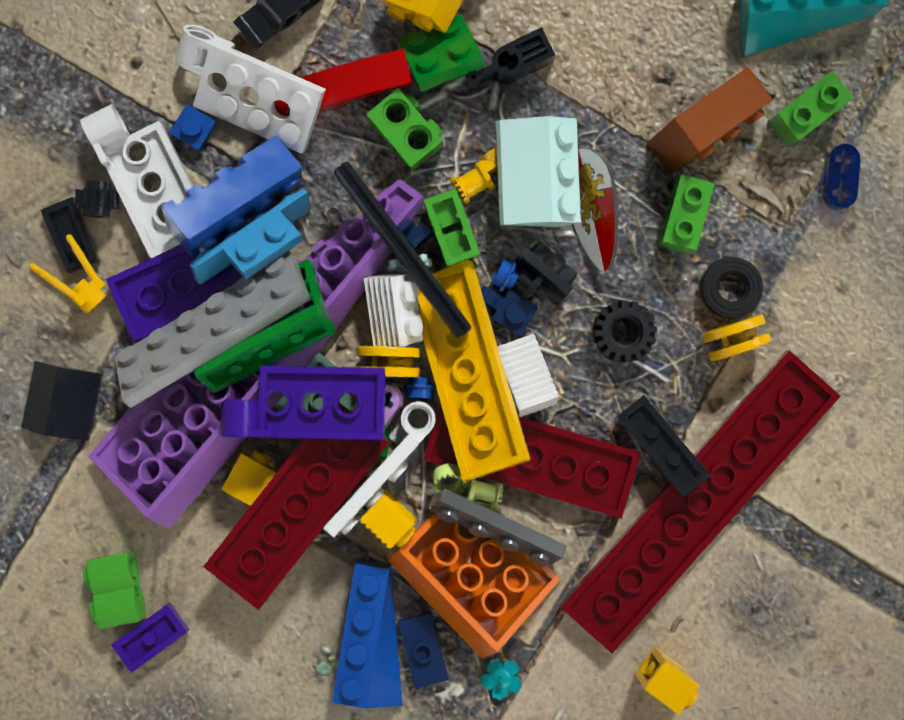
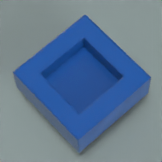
M186 104L169 133L201 152L218 123Z

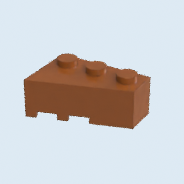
M746 67L675 117L649 140L647 145L671 176L697 157L699 161H702L717 149L714 144L720 139L724 144L741 132L738 126L743 122L749 127L764 116L765 112L762 108L773 99L751 69Z

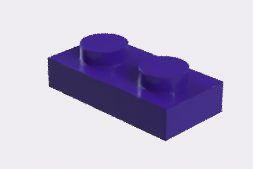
M169 602L111 646L132 673L186 634L190 629Z

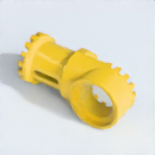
M497 147L484 154L480 161L475 163V168L459 178L455 176L450 178L454 189H458V194L461 192L459 197L465 205L470 203V198L483 190L495 188L489 175L498 172Z

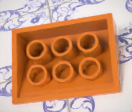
M435 512L415 529L414 535L401 548L397 547L386 559L481 658L497 653L560 581L548 566H541L531 562L529 556L519 551H507L499 546V542L489 537H477L471 534L467 527L459 523L445 522L439 519Z

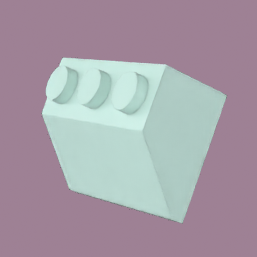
M543 116L496 121L500 225L560 227L581 223L577 119Z

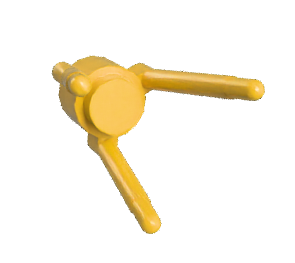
M68 234L66 240L91 279V282L88 283L83 279L71 289L34 263L29 264V268L71 298L88 315L106 298L107 295L101 291L106 283L97 276L73 236Z

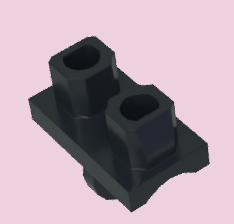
M542 242L537 243L530 249L526 247L515 261V270L521 274L517 281L526 288V291L520 297L526 301L533 294L541 302L548 298L558 306L573 290L571 285L577 276V272L564 263L556 272L548 267L545 263L552 256V252Z

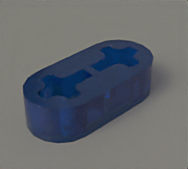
M840 144L831 149L826 156L822 195L823 201L830 209L843 210L853 205L857 199L861 158L859 151L853 145ZM842 152L845 153V158L850 159L851 162L844 166L843 174H841V163L835 161V157L841 155ZM840 180H842V192L847 193L848 197L842 199L839 203L838 197L833 196L832 191L839 188Z

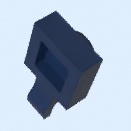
M407 219L398 226L414 250L432 236L431 230L424 222L416 226L414 222L412 223Z
M484 285L481 289L484 302L496 310L491 320L521 337L538 307L527 300L524 301L511 290H508L503 298Z

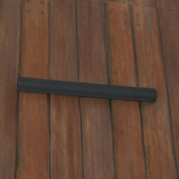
M349 162L339 165L334 170L335 177L456 338H461L471 330L470 323Z

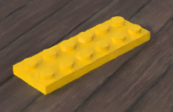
M465 260L433 275L470 323L471 330L461 338H456L419 288L417 300L419 301V314L423 322L421 334L424 336L425 349L462 481H471L530 461V457L474 264L472 261Z

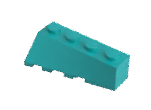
M739 0L742 56L744 58L768 48L772 49L796 39L810 37L818 32L875 16L888 5V0Z

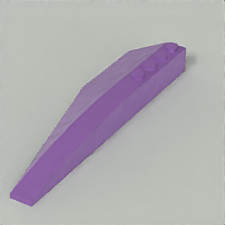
M400 179L376 197L397 227L407 219L411 221L422 205L423 200H425L420 193ZM363 213L353 220L347 219L338 226L340 231L326 242L323 239L311 248L313 252L303 260L299 261L296 259L297 263H300L309 258L314 264L327 315L334 322L335 329L365 290L363 278L375 275L391 252ZM306 274L302 275L303 280L305 281L307 276ZM309 300L304 303L298 312L314 305V302ZM284 317L269 324L268 328L281 322ZM331 335L270 366L306 367ZM193 370L132 408H129L88 457L147 519L171 528L245 441L246 437L221 436L222 400L259 401L260 371L214 393L195 376V371ZM276 392L270 397V409L284 395L282 392Z

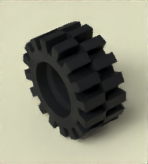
M622 300L606 306L597 315L592 329L594 331L593 341L597 344L598 351L603 353L609 360L620 363L632 362L643 358L645 354L651 351V346L655 344L657 339L655 338L657 326L654 325L653 321L655 319L653 315L648 313V309L645 306L642 307L635 301ZM621 318L633 321L637 327V337L629 345H620L612 337V326Z

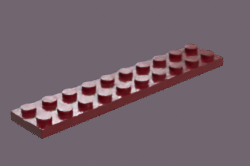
M786 350L694 453V456L711 477L685 498L669 482L559 605L560 608L609 652L613 653L841 395L790 350Z

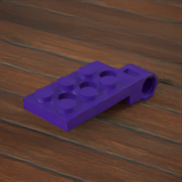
M260 366L259 401L222 400L221 436L384 440L386 369ZM282 392L287 398V406L281 412H273L269 407V399L274 393ZM310 393H318L323 399L322 408L316 413H309L304 407V400ZM352 393L358 398L359 405L353 413L345 414L339 407V401L343 395Z

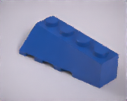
M358 558L354 566L332 703L366 709L403 706L392 566L389 563Z

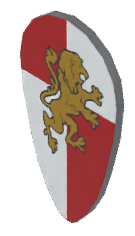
M581 148L578 149L581 223L573 225L591 261L599 270L607 271L613 266L618 245L619 200L616 193L615 179L610 164L601 153L594 149Z

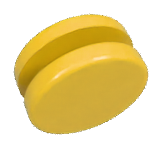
M762 314L755 315L703 333L701 336L704 343L722 339L724 345L708 352L709 360H721L770 343L772 341L770 333L757 335L755 328L766 323Z
M356 347V356L372 357V366L355 367L385 368L386 377H419L420 368H412L414 365L413 358H420L419 348Z

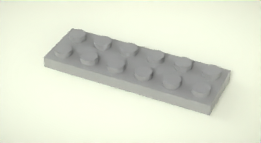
M290 251L286 252L246 280L241 277L232 286L222 292L213 294L207 301L192 310L185 311L177 319L162 328L154 330L149 336L133 346L124 348L115 356L122 400L132 408L311 300L297 260Z

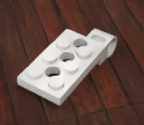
M196 25L184 26L175 62L179 66L201 75L193 107L266 139H271L277 135L287 148L303 154L307 149L326 89L235 50L234 43L216 36L209 29ZM214 72L220 73L225 77L227 82L225 89L219 88L214 84L212 80ZM245 86L252 87L257 91L258 102H250L246 99L244 95ZM276 100H282L288 104L290 108L289 116H283L276 111Z
M113 104L80 119L82 128L101 164L106 167L150 259L180 246V242L167 228L166 223L160 220L159 211L162 205L170 200H173L176 205L181 203L187 196L185 194L186 191L192 188L193 185L163 124L157 121L130 135ZM137 143L144 144L146 148L145 157L140 161H132L129 157L130 148ZM150 174H158L161 178V186L155 192H147L144 187V181Z
M415 401L403 409L401 423L389 435V438L398 445L397 448L326 524L324 529L333 538L340 531L346 535L362 517L358 513L361 507L365 505L370 509L383 495L385 490L381 487L387 479L394 483L406 470L408 464L404 460L414 451L435 425V411L428 403ZM419 408L428 414L429 420L425 427L415 428L410 424L409 414L412 410Z

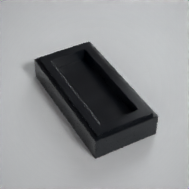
M70 197L41 209L66 273L71 274L83 269V266L66 240L68 234L73 236L91 265L101 261L79 206H75V198Z

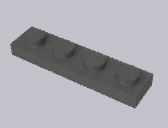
M444 488L432 497L428 509L437 513L439 519L448 523H459L467 527L468 531L477 537H489L499 542V546L507 551H519L529 556V560L537 565L550 566L564 558L566 545Z

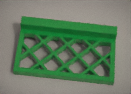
M309 258L298 263L301 274H306L307 276L304 282L314 305L298 312L301 308L299 306L284 315L281 322L269 328L268 326L264 327L251 337L194 370L195 376L212 392L216 393L260 371V366H270L336 332L334 322L327 315L314 264Z

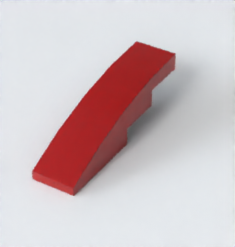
M404 49L367 57L300 77L326 89L318 113L347 107V103L377 97L381 92L412 86ZM276 100L278 113L283 116H289L290 108L288 104L282 100Z

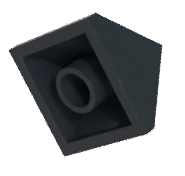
M34 361L21 428L44 436L90 441L103 374Z

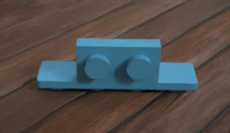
M301 189L295 194L287 195L280 204L268 212L257 215L252 223L240 231L230 233L222 243L213 249L200 253L195 261L190 264L199 285L203 284L231 264L246 280L301 243V234L292 223L311 210L307 191Z

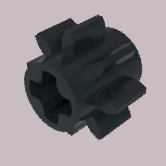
M86 180L83 190L75 189V206L84 208L83 216L110 218V210L119 209V194L116 191H111V182Z

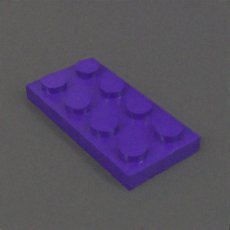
M226 233L217 240L218 245L224 241L229 233ZM180 245L105 280L133 342H139L149 336L154 330L162 328L177 319L185 311L192 310L207 301L213 294L222 292L232 286L242 275L231 264L199 285L190 267V264L195 261L198 255L192 258L184 247Z

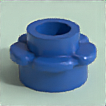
M502 260L498 265L490 284L498 287V292H502L504 287L511 290L520 273L515 270L516 263Z
M412 377L409 380V384L403 385V388L406 389V399L432 400L433 390L437 389L435 385L430 384V378Z

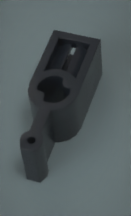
M257 0L254 6L237 17L233 23L254 49L258 50L276 33L290 27L322 0Z
M541 27L501 46L493 55L492 65L479 71L475 70L468 73L465 77L468 91H476L481 84L494 78L501 83H512L552 64L555 53L543 28ZM502 59H506L508 63L514 61L516 68L509 71L506 66L500 67L498 63Z

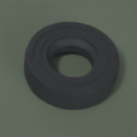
M726 257L717 260L706 269L700 282V294L705 306L715 315L727 319L739 318L752 312L759 304L763 294V281L757 268L749 261L739 257ZM726 275H736L744 283V293L736 301H728L719 293V282Z

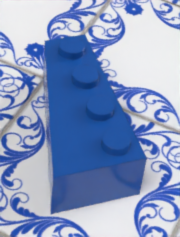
M277 135L243 155L239 159V167L236 169L228 166L217 171L211 179L210 185L204 188L196 184L188 189L185 193L187 196L181 203L176 205L173 200H170L162 205L167 228L192 258L199 253L216 247L218 245L217 240L226 233L230 234L239 231L246 224L245 219L256 212L259 215L272 206L274 203L272 199L282 192L285 195L289 194L301 183L300 179L302 178V166Z

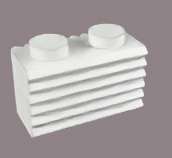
M407 272L380 273L363 278L373 346L403 347L422 341L424 337L421 334L423 322L419 314L418 287Z
M534 334L497 346L518 418L557 404L559 395Z

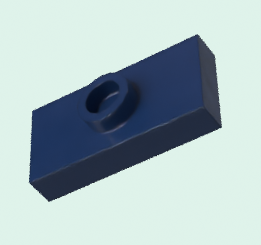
M432 612L398 620L415 689L449 680Z

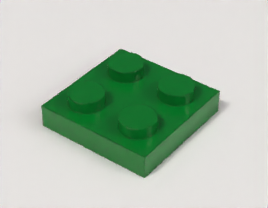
M461 14L454 16L446 33L432 29L431 32L419 30L398 39L401 49L405 51L407 63L421 92L485 67L483 56Z

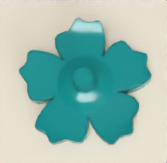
M498 657L490 659L489 664L486 666L489 673H483L480 676V684L485 686L486 690L492 689V698L499 701L503 697L508 696V690L518 693L519 689L522 688L520 677L515 675L520 670L515 661L505 660L502 666V662Z

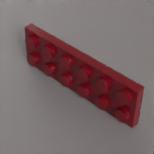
M339 402V407L343 413H353ZM385 437L384 440L303 439L203 567L259 611L386 449L390 441Z
M440 402L435 425L432 429L423 460L439 465L449 463L458 466ZM519 417L530 461L483 476L486 479L622 519L641 452Z

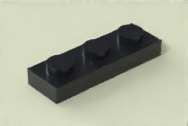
M645 395L617 416L683 498L711 477Z

